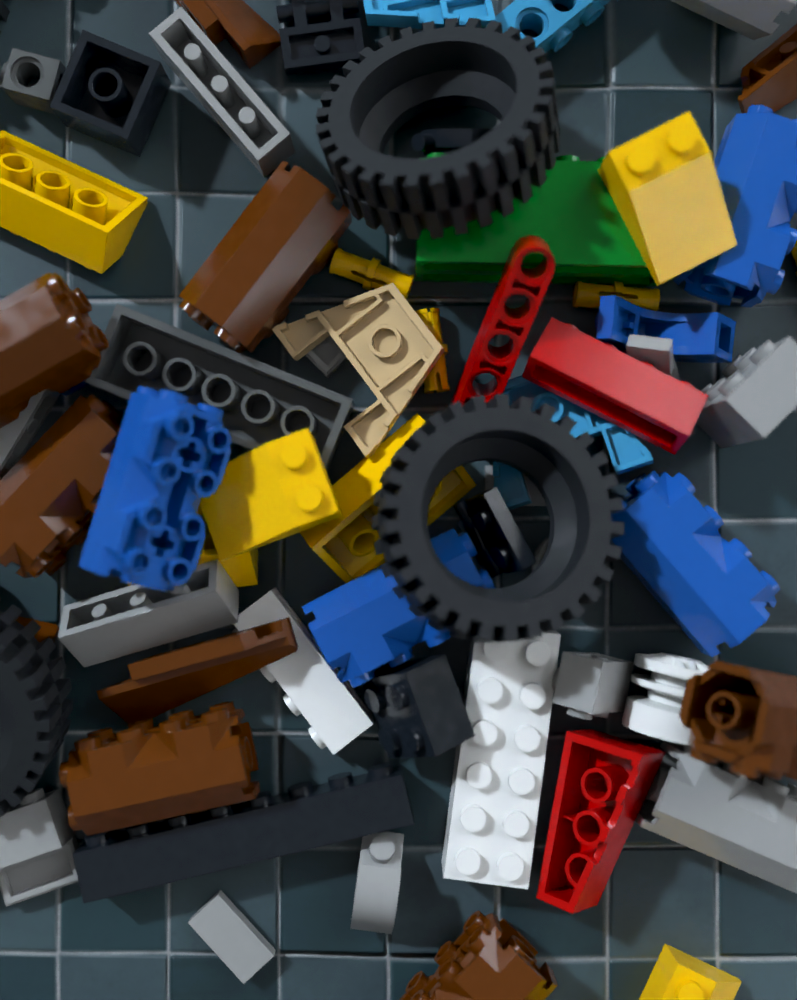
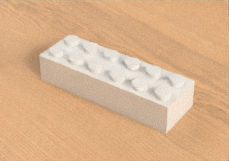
M557 631L542 633L543 636L532 639L483 643L473 642V638L470 639L462 701L475 736L456 746L441 860L443 878L528 889L554 694L552 680L557 669L561 634Z

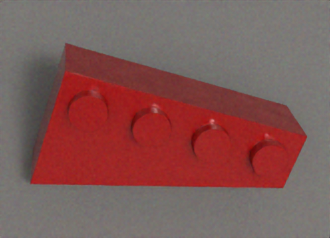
M593 729L566 731L536 894L537 899L571 914L598 905L666 752Z

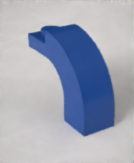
M616 295L600 297L599 311L595 317L597 340L610 343L619 351L627 354L626 344L630 334L673 339V357L675 362L732 363L736 321L719 312H659L639 307Z

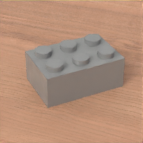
M790 336L775 343L767 340L759 348L755 349L753 347L743 356L740 354L736 356L732 363H728L721 372L725 377L721 378L714 385L708 384L701 390V392L709 396L696 424L721 449L764 439L797 406V343Z

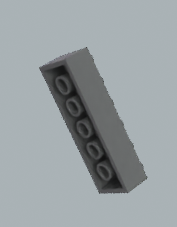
M116 304L104 333L108 340L109 348L101 352L99 366L92 371L91 377L84 382L128 401L131 393L137 392L138 386H143L159 392L161 389H166L188 397V403L197 406L198 403L219 408L224 411L222 421H224L223 427L228 430L231 443L249 450L308 428L314 436L326 472H328L345 431L343 426L348 423L354 409L353 399Z

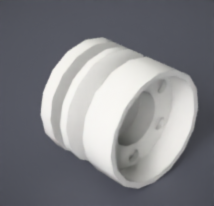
M663 652L657 654L636 653L633 664L650 670L652 673L651 675L631 674L630 681L648 689L647 696H627L621 724L626 728L650 737L689 745L691 729L685 728L679 717L686 682L694 675H702L711 668H707L708 666L702 661Z

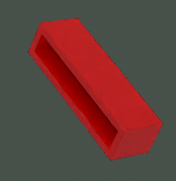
M553 317L530 354L522 374V378L674 455L690 436L709 396L697 390L692 384L679 381L657 370L652 364L639 361L619 351L614 345L601 342L581 332L574 325L563 323Z

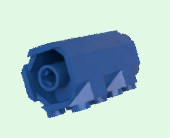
M751 105L747 113L735 115L726 126L714 160V166L737 246L673 278V281L678 285L682 281H686L684 290L688 294L719 305L730 306L732 298L743 299L740 307L751 308L757 303L760 304L766 293L774 295L784 279L785 270L780 269L784 256L792 251L797 241V229L790 227V221L794 213L797 214V119H789L774 114L771 108L764 105Z
M138 386L137 392L131 393L78 565L79 567L108 577L110 574L121 578L123 582L161 591H173L175 585H182L190 579L192 572L196 569L205 539V524L202 517L197 515L201 497H209L216 492L217 487L222 482L231 452V437L228 430L223 427V410L202 403H198V406L188 403L187 396L166 389H161L159 392L154 389Z
M654 470L648 475L642 473L625 487L629 494L622 499L624 510L611 514L612 522H624V535L610 539L609 544L622 547L620 558L702 654L710 657L720 654L721 652L716 646L724 642L730 648L739 645L767 621L770 614L765 609V606L774 608L777 601L774 595L781 590L778 583L767 572L763 570L759 572L749 561L752 558L751 552L741 541L733 538L728 542L720 536L718 529L724 525L722 518L713 508L708 505L703 507L693 494L696 492V489L688 478L679 472L672 477L666 472L656 473Z
M451 528L430 539L438 558L451 573L469 584L495 589L487 571L482 568L477 571L471 558L478 554L466 532L457 534L455 529ZM386 562L302 606L305 615L312 611L314 613L315 620L308 623L327 664L332 670L340 666L341 669L337 674L338 680L341 683L349 680L352 688L375 677L374 671H376L377 667L388 662L390 667L393 668L412 658L413 650L411 647L426 641L428 647L431 648L452 637L448 629L436 630L428 625L430 618L427 616L417 617L408 609L413 603L407 597L401 599L397 597L392 590L398 585L392 575L385 578L381 566L386 564Z

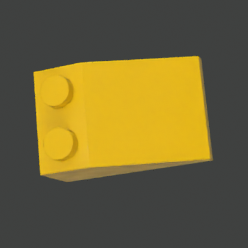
M690 111L607 153L598 172L657 286L737 246L711 152Z
M308 428L265 443L227 462L222 482L217 487L216 492L209 497H201L200 506L220 561L230 559L343 516L314 436Z

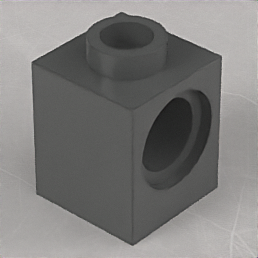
M12 48L9 61L4 63L1 70V88L18 105L55 114L50 108V104L66 68L60 60ZM40 77L37 84L28 87L29 82L33 78Z

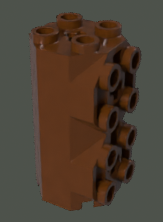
M282 161L180 293L179 297L183 302L179 307L205 330L208 331L213 325L216 328L213 333L233 351L242 354L246 349L252 353L262 339L272 336L274 333L272 328L282 323L289 313L288 305L310 276L319 274L338 248V240L352 223L351 212L344 204L338 211L331 204L336 196L329 188L301 167L294 165L290 169L289 163Z
M48 272L0 300V428L18 419L20 412L27 408L30 398L43 390L63 393L91 377L92 371L100 364L101 352L109 348L106 336L97 325L93 324L88 314L92 311L88 298L79 288L71 291L57 273L52 275Z
M92 394L88 398L80 396L0 480V564L7 567L11 561L21 566L16 573L24 578H37L44 572L49 576L53 575L66 563L68 558L65 554L74 544L77 546L83 544L87 539L91 526L90 522L97 507L122 425L118 422L122 415L104 399L100 401Z
M716 660L707 667L711 669L702 675L696 674L687 680L679 717L684 727L691 729L688 743L691 746L690 757L717 764L718 760L731 764L730 771L752 778H759L760 774L780 780L782 776L797 780V676Z
M226 701L209 706L210 711L195 716L193 710L171 714L168 716L169 720L159 723V726L154 727L152 718L143 719L128 724V729L113 733L112 727H107L87 733V738L75 741V748L69 751V760L61 762L59 767L60 782L63 788L68 789L71 803L68 808V821L73 831L83 830L89 836L256 799L260 791L259 780L251 782V772L259 770L258 757L249 722L240 723L245 716L243 709H235L234 701Z
M478 910L465 922L463 933L454 942L449 940L438 950L434 957V961L439 965L435 974L427 976L423 971L416 973L407 984L406 993L399 1000H545L558 985L549 965L546 962L541 967L537 965L535 955L538 951L508 920L502 918L499 921L496 914L490 913L485 916Z

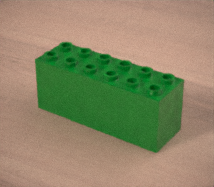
M443 152L431 153V154H428V155H427V158H429V157H435V156H440V155H444V154H447V153H443ZM574 155L556 157L553 170H546L547 180L541 188L531 185L533 196L524 204L514 198L512 200L514 211L509 215L503 217L496 210L491 213L492 224L480 228L477 220L468 222V233L456 235L454 226L444 228V238L431 239L429 229H422L420 238L416 239L415 281L498 283L515 242L524 236L535 235L545 240L554 257L555 269L549 284L575 285L577 281H582L585 283L612 285L613 281L623 282L624 286H657L598 172L605 157H601L597 161H580V158ZM539 252L529 253L523 258L521 265L525 268H535L540 265L544 255Z

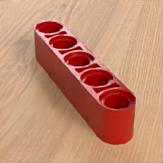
M524 236L517 240L512 247L450 405L461 401L462 406H464L472 397L484 395L485 402L487 403L496 394H503L554 274V257L548 244L539 236ZM539 252L544 255L540 265L535 268H525L521 265L523 258L529 253ZM522 294L527 297L525 303L518 308L505 306L506 300L511 295ZM504 334L510 337V340L504 346L495 347L489 344V341L495 335ZM482 373H490L494 376L490 382L485 384L474 381L475 377Z

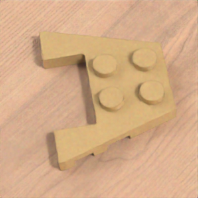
M394 283L344 300L343 304L322 312L317 310L306 314L303 319L289 324L284 322L272 328L278 339L296 361L331 336L375 394L378 400L343 426L367 458L376 452L444 353L441 344Z

